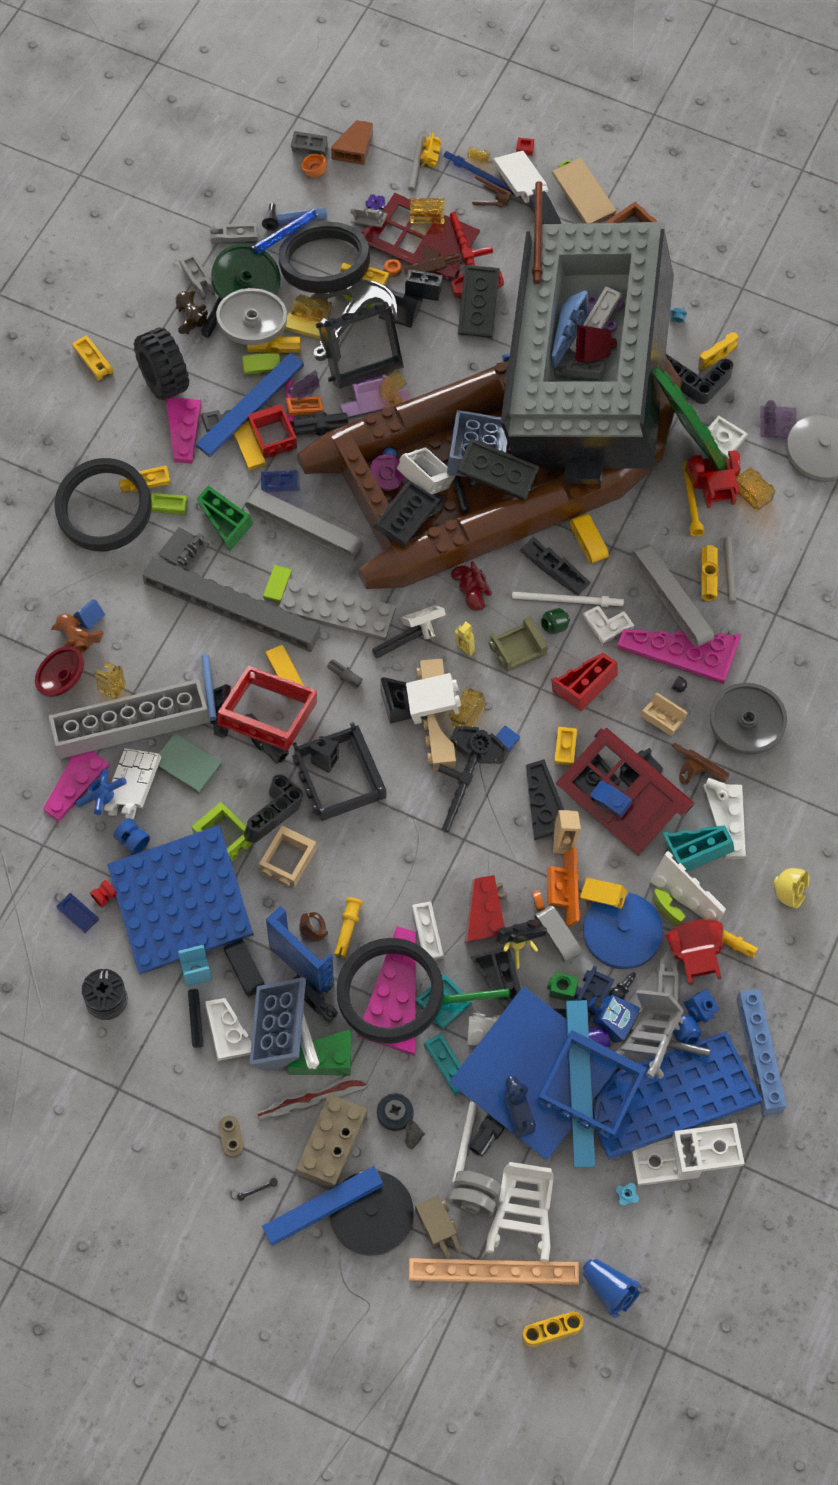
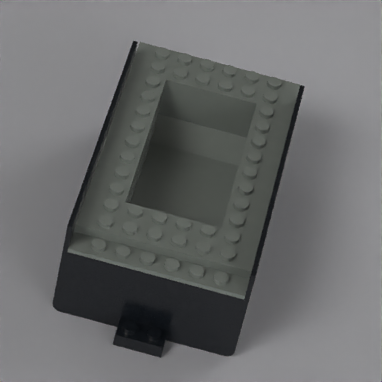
M665 223L542 224L541 268L543 269V274L541 275L540 284L533 283L532 268L534 267V231L533 238L530 231H526L501 416V426L512 455L537 465L539 468H565V484L602 485L604 468H653L662 389L652 371L659 368L661 372H664L674 280L665 234ZM605 287L622 293L624 306L619 311H613L609 320L615 321L617 325V330L611 333V338H616L617 347L610 349V356L608 358L595 360V362L606 363V370L602 379L554 375L551 355L561 305L566 303L570 296L582 291H587L588 297L595 296L597 300ZM569 347L560 362L575 360L576 353L571 351Z

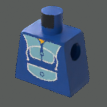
M614 995L604 997L603 1000L595 996L589 1003V1007L596 1011L592 1019L593 1023L597 1027H601L603 1031L606 1030L610 1040L614 1043L624 1041L640 1007Z

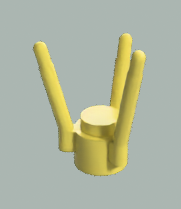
M528 940L527 943L537 952L538 948L531 940ZM513 941L505 943V952L508 950L509 945L514 948L516 969H519V949L524 947L526 941L517 944Z

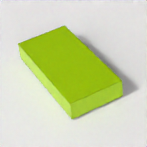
M151 493V512L186 514L187 496Z
M274 565L263 594V599L277 603L281 602L288 580L291 577L292 569Z

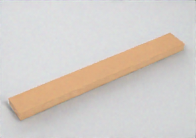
M409 1258V1281L579 1285V1262Z

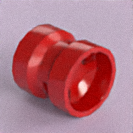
M107 880L100 883L98 889H93L90 892L91 897L100 907L105 906L107 900L113 899L117 894L116 890Z

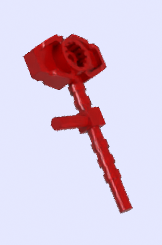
M456 212L450 213L454 231L457 234L456 237L462 249L461 257L464 264L475 266V257L493 253L492 246L472 251V248H468V242L465 239L466 237ZM501 271L499 272L498 288L504 285ZM464 273L451 282L454 297H462Z

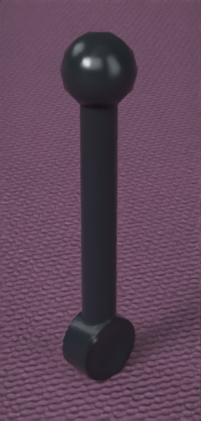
M271 1178L264 1185L245 1193H238L237 1199L243 1201L245 1197L269 1186L276 1187L278 1181L276 1178Z

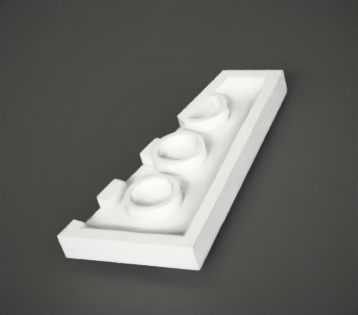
M703 784V790L708 800L707 803L713 815L714 825H725L734 843L735 851L725 855V859H745L742 785L726 784L729 798L726 801H720L715 790L705 787L706 784Z

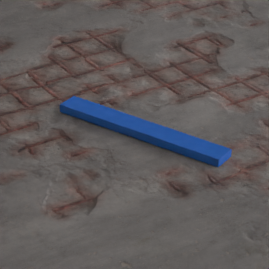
M290 353L196 443V447L208 457H211L248 421L249 414L257 412L304 367V362Z

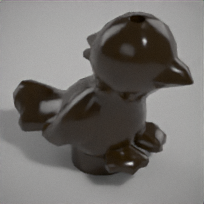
M181 291L176 295V309H179V312L184 311V323L178 328L180 334L188 335L190 330H193L196 326L202 327L207 320L208 310L204 304L201 306L194 304L195 291Z

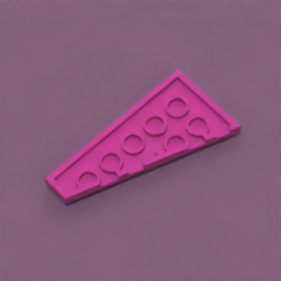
M397 926L393 938L405 939L416 943V932ZM386 954L363 1017L364 1021L378 1027L391 1028L402 1026L415 1019V960L400 954ZM357 1034V1037L366 1039L363 1036ZM415 1037L400 1043H378L415 1056Z

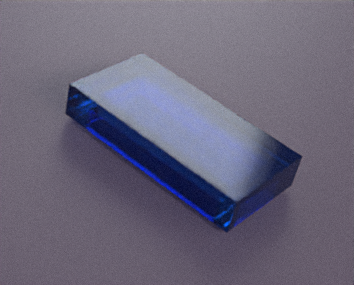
M71 893L56 906L63 915L84 933L99 921V917Z

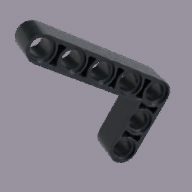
M666 354V357L682 381V393L699 404L708 403L731 378L733 362L729 359L724 358L718 361L702 378Z

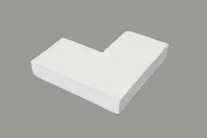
M598 605L582 615L602 645L620 636L623 629L634 628V624L624 611L608 619Z

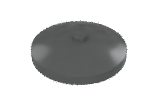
M739 683L727 687L716 697L710 712V725L716 738L725 747L740 754L755 755L764 753L779 743L787 726V713L780 698L768 688L754 683Z

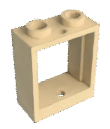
M282 825L259 863L261 874L267 878L273 877L285 887L291 886L295 888L317 850L316 842ZM281 841L305 852L292 875L269 864Z

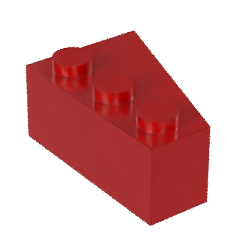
M495 875L473 879L465 942L496 937L497 930L505 927Z

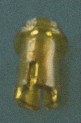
M470 147L467 157L480 160L481 163H487L490 153L487 150L482 151Z

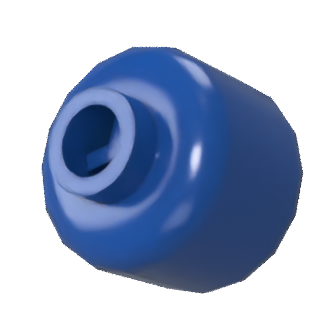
M681 1015L683 1024L678 1023L680 1029L673 1030L676 1040L687 1044L698 1042L701 1030L696 1020L692 1016Z

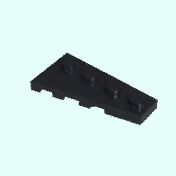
M544 759L526 765L534 841L554 835L558 811L564 810Z

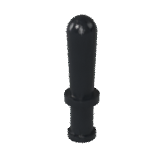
M455 476L452 481L455 487L454 493L457 495L460 511L467 513L469 506L464 495L465 489L461 485L460 476Z

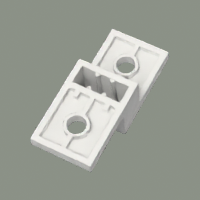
M736 1123L674 1131L672 1138L664 1139L631 1152L637 1186L699 1178L702 1171L739 1167L745 1164ZM721 1142L725 1146V1150L723 1152L716 1151L714 1143ZM651 1157H657L660 1160L658 1167L650 1165L649 1159Z

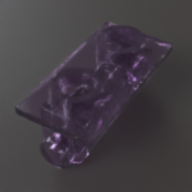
M316 370L294 383L295 385H290L288 393L290 395H297L298 400H301L318 389L320 384Z

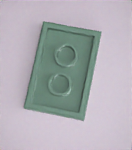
M176 733L159 752L161 760L158 768L199 794L222 766L221 761Z

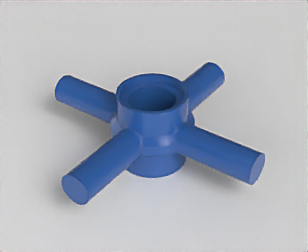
M102 769L100 779L95 780L89 786L88 792L90 794L76 800V804L81 807L95 800L94 814L101 815L103 805L109 803L114 797L113 790L127 784L126 779L122 777L108 784L109 772L106 769Z

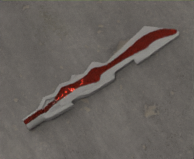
M347 1075L318 1092L308 1089L302 1095L294 1094L293 1097H285L281 1102H273L269 1108L257 1112L259 1120L287 1115L292 1110H301L319 1105L320 1100L327 1098L329 1093L337 1097H343L363 1090L367 1085Z

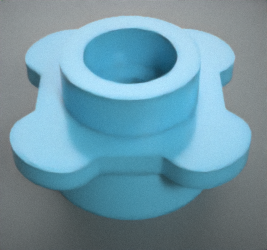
M629 1183L627 1186H617L616 1193L618 1194L620 1205L626 1206L632 1202L637 1203L639 1201L634 1183Z

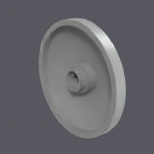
M248 288L232 292L220 302L216 312L217 325L220 331L230 340L245 345H259L270 342L284 331L287 324V310L282 300L275 294L262 289Z
M822 415L809 416L793 426L786 441V451L790 462L800 473L819 481L838 479L837 419Z

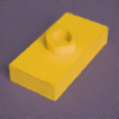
M558 726L554 764L571 766L574 763L576 728Z

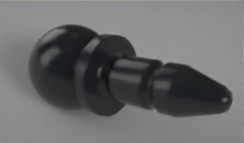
M636 973L629 974L622 983H617L616 987L611 989L609 996L614 995L624 1000L625 994L629 992V986L636 977Z

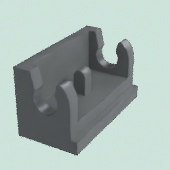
M294 131L291 142L292 151L296 152V149L321 152L323 156H326L325 151L328 148L327 136Z

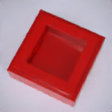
M518 137L516 152L524 151L527 156H533L535 139Z

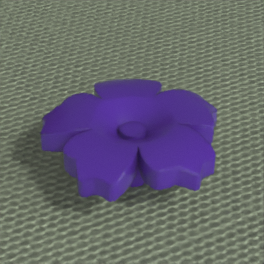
M370 194L368 201H365V205L372 210L384 209L386 207L385 197L383 195L376 197L375 194Z

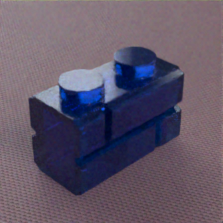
M289 470V472H261V489L264 492L300 491V473L298 470Z

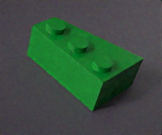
M209 485L197 497L200 508L229 551H231L253 525L250 515Z
M351 1029L313 1040L319 1060V1065L316 1069H309L307 1067L301 1044L299 1058L288 1064L289 1075L350 1076Z

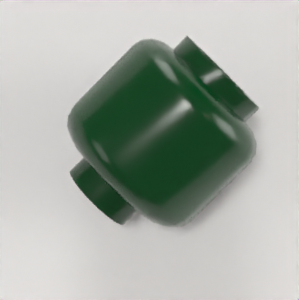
M555 608L543 614L541 625L544 631L549 634H557L568 628L570 617L563 609Z

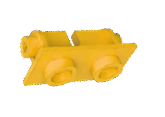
M434 132L429 137H426L423 142L425 148L420 157L422 160L421 167L428 164L429 167L434 168L438 163L441 141L440 138L433 137Z

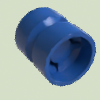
M130 818L124 820L113 834V837L120 844H125V848L132 855L144 850L151 839L150 835L143 829H139V825Z

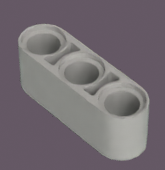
M552 905L534 915L535 920L547 928L545 937L563 963L582 953L578 942Z

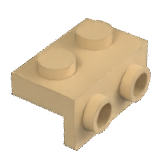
M655 693L651 702L642 710L640 716L661 729L664 733L672 736L682 726L688 713L659 693Z

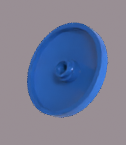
M628 893L621 909L594 902L585 916L583 937L590 953L601 963L616 969H633L647 963L657 953L663 937V926L657 910L651 903L636 894Z

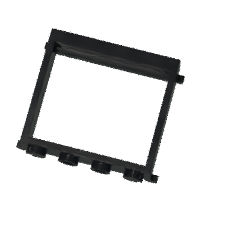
M387 301L376 303L371 308H360L356 313H345L337 319H327L325 323L315 324L317 329L321 328L331 372L328 382L333 381V385L339 389L404 368L392 308L388 305ZM383 313L392 357L340 374L330 330Z
M354 722L350 723L351 728L325 737L332 741L336 740L338 743L351 740L372 792L324 809L302 759L303 756L310 754L312 743L323 747L325 742L317 739L297 746L296 742L292 743L294 748L293 763L295 767L299 766L300 772L298 774L302 783H306L307 788H305L307 797L313 800V811L316 816L319 815L321 821L387 797V790L359 725L355 726Z

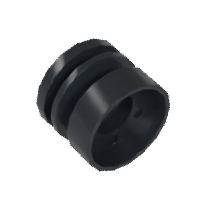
M110 969L95 970L85 978L82 984V996L89 1013L95 1018L111 1020L118 1017L125 1010L128 995L121 976Z

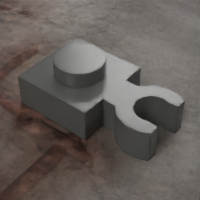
M219 410L202 413L201 418L206 432H209L230 410H226L224 414H220Z

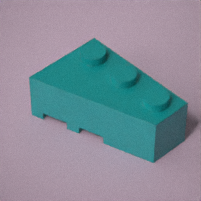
M725 825L700 828V830L695 831L681 830L682 832L663 833L666 846L673 855V860L677 864L681 863L686 868L685 872L735 851L733 840Z

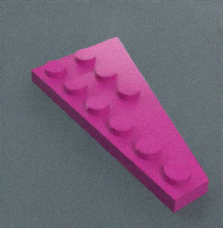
M623 629L617 648L724 684L741 634L733 636L718 633L714 635V640L695 647L684 632L666 633V631L647 632L646 630Z

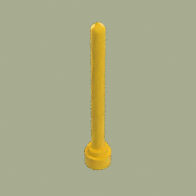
M684 461L682 465L692 520L689 531L692 537H699L705 533L704 525L701 524L698 518L694 487L685 472L687 461Z

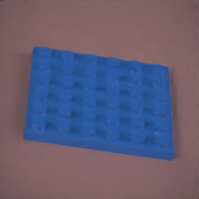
M219 825L107 864L114 889L117 892L116 897L140 975L180 961L178 954L180 950L204 945L205 952L254 935Z

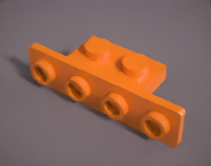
M573 847L563 854V868L555 866L547 868L548 905L565 908V924L567 927L576 924L580 919L579 875L577 873L578 856L577 849Z

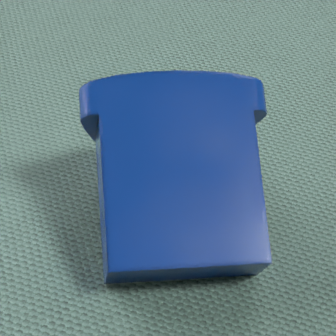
M92 599L83 608L75 612L73 617L78 619L80 626L90 630L96 622L105 616V613L97 600Z

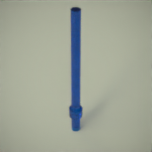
M448 151L444 153L443 157L454 162V165L460 168L463 167L515 195L504 181L465 161V158L459 155L455 156Z

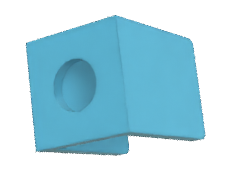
M204 945L178 951L186 987L212 981ZM194 966L201 967L198 969L191 970V968Z

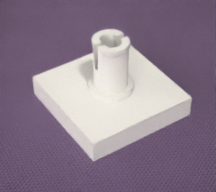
M433 605L400 618L402 624L409 627L420 624L424 639H429L436 636L431 620L445 616L446 613L443 607Z

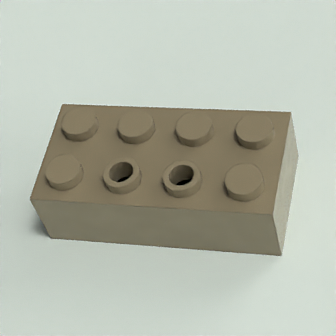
M329 1093L296 1168L297 1176L329 1189L337 1186L367 1118V1108ZM344 1130H348L350 1133L349 1135L344 1136L342 1135V1132ZM340 1149L341 1154L335 1155L334 1150Z

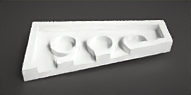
M667 851L650 883L669 893L672 898L703 919L720 921L726 908L709 891H704L699 885L700 882L695 877L692 879L684 871L686 868L681 863L677 864L671 858L673 855Z

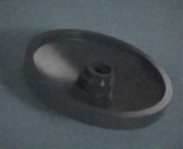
M382 1171L377 1172L384 1184L383 1187L330 1215L331 1227L338 1240L349 1250L361 1255L376 1256L392 1251L405 1240L412 1227L414 1209L408 1190L396 1177ZM358 1172V1173H356V1174L351 1175L350 1177H348L347 1179H345L343 1182H345L346 1180H348V1179H350V1178H352V1177L358 1175V1174L361 1173V1172Z

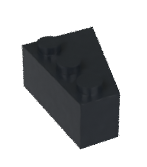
M503 947L471 956L473 965L491 990L510 989V997L497 998L505 1010L521 990L510 947L506 952Z

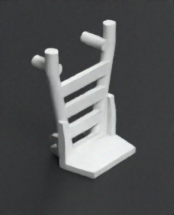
M509 1162L505 1166L499 1198L500 1204L487 1236L486 1252L493 1253L494 1248L498 1247L500 1236L497 1233L499 1228L541 1235L542 1241L538 1243L537 1254L541 1255V1261H549L551 1244L548 1210L550 1208L554 1178L551 1168ZM517 1182L536 1184L538 1192L515 1188ZM511 1197L539 1202V1208L510 1204L509 1202ZM505 1212L540 1218V1225L503 1219Z

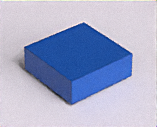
M506 725L496 735L502 744L508 748L507 752L520 740V736Z

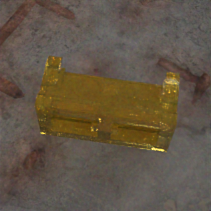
M104 662L103 666L109 668V671L103 672L97 669L94 673L98 691L117 699L126 685L123 669L121 666L117 667L111 663Z
M466 687L460 697L461 706L458 707L459 714H455L454 710H452L448 717L451 719L454 728L458 725L461 727H473L486 706L483 693Z

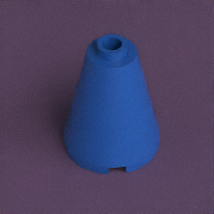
M590 1259L583 1266V1276L613 1318L621 1316L618 1312L622 1309L626 1312L639 1297L640 1292L638 1288L642 1289L639 1282L602 1261Z

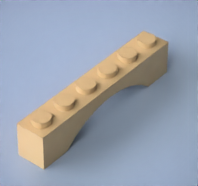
M443 659L421 660L420 668H416L417 679L422 680L443 675ZM435 714L426 715V718L423 719V728L428 732V736H425L426 747L430 748V753H427L428 765L432 764V771H438L440 764L455 769L454 743L440 729Z

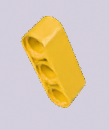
M586 513L570 519L571 529L589 563L592 564L608 558V549L590 515Z
M569 1312L530 1324L523 1331L522 1341L527 1347L534 1348L576 1335L581 1331L583 1318L577 1312ZM575 1319L579 1326L571 1328L568 1326L567 1321ZM549 1325L556 1326L558 1333L555 1335L548 1333L547 1327ZM527 1332H535L538 1335V1339L535 1341L529 1340L526 1336Z

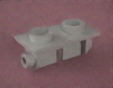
M354 206L351 208V214H353L351 223L381 228L388 214L381 212V210H366L365 208Z

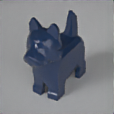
M509 1076L505 1081L506 1090L503 1102L514 1124L513 1131L515 1137L520 1138L525 1136V1134L534 1133L536 1124L526 1098L528 1088L523 1083H520L517 1077Z

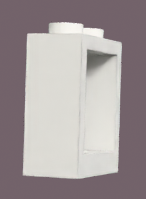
M426 447L403 454L397 467L407 479L430 494L449 489L456 476L447 474V466Z

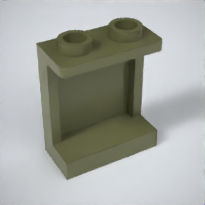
M531 616L523 620V625L498 636L495 633L490 634V642H488L491 651L495 652L498 656L499 665L504 667L507 672L547 655L548 645Z

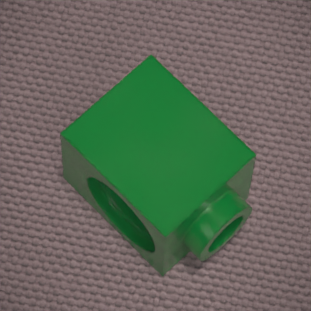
M555 972L554 978L549 979L547 989L550 990L549 997L563 1001H573L579 978ZM564 984L567 989L560 990L557 985Z

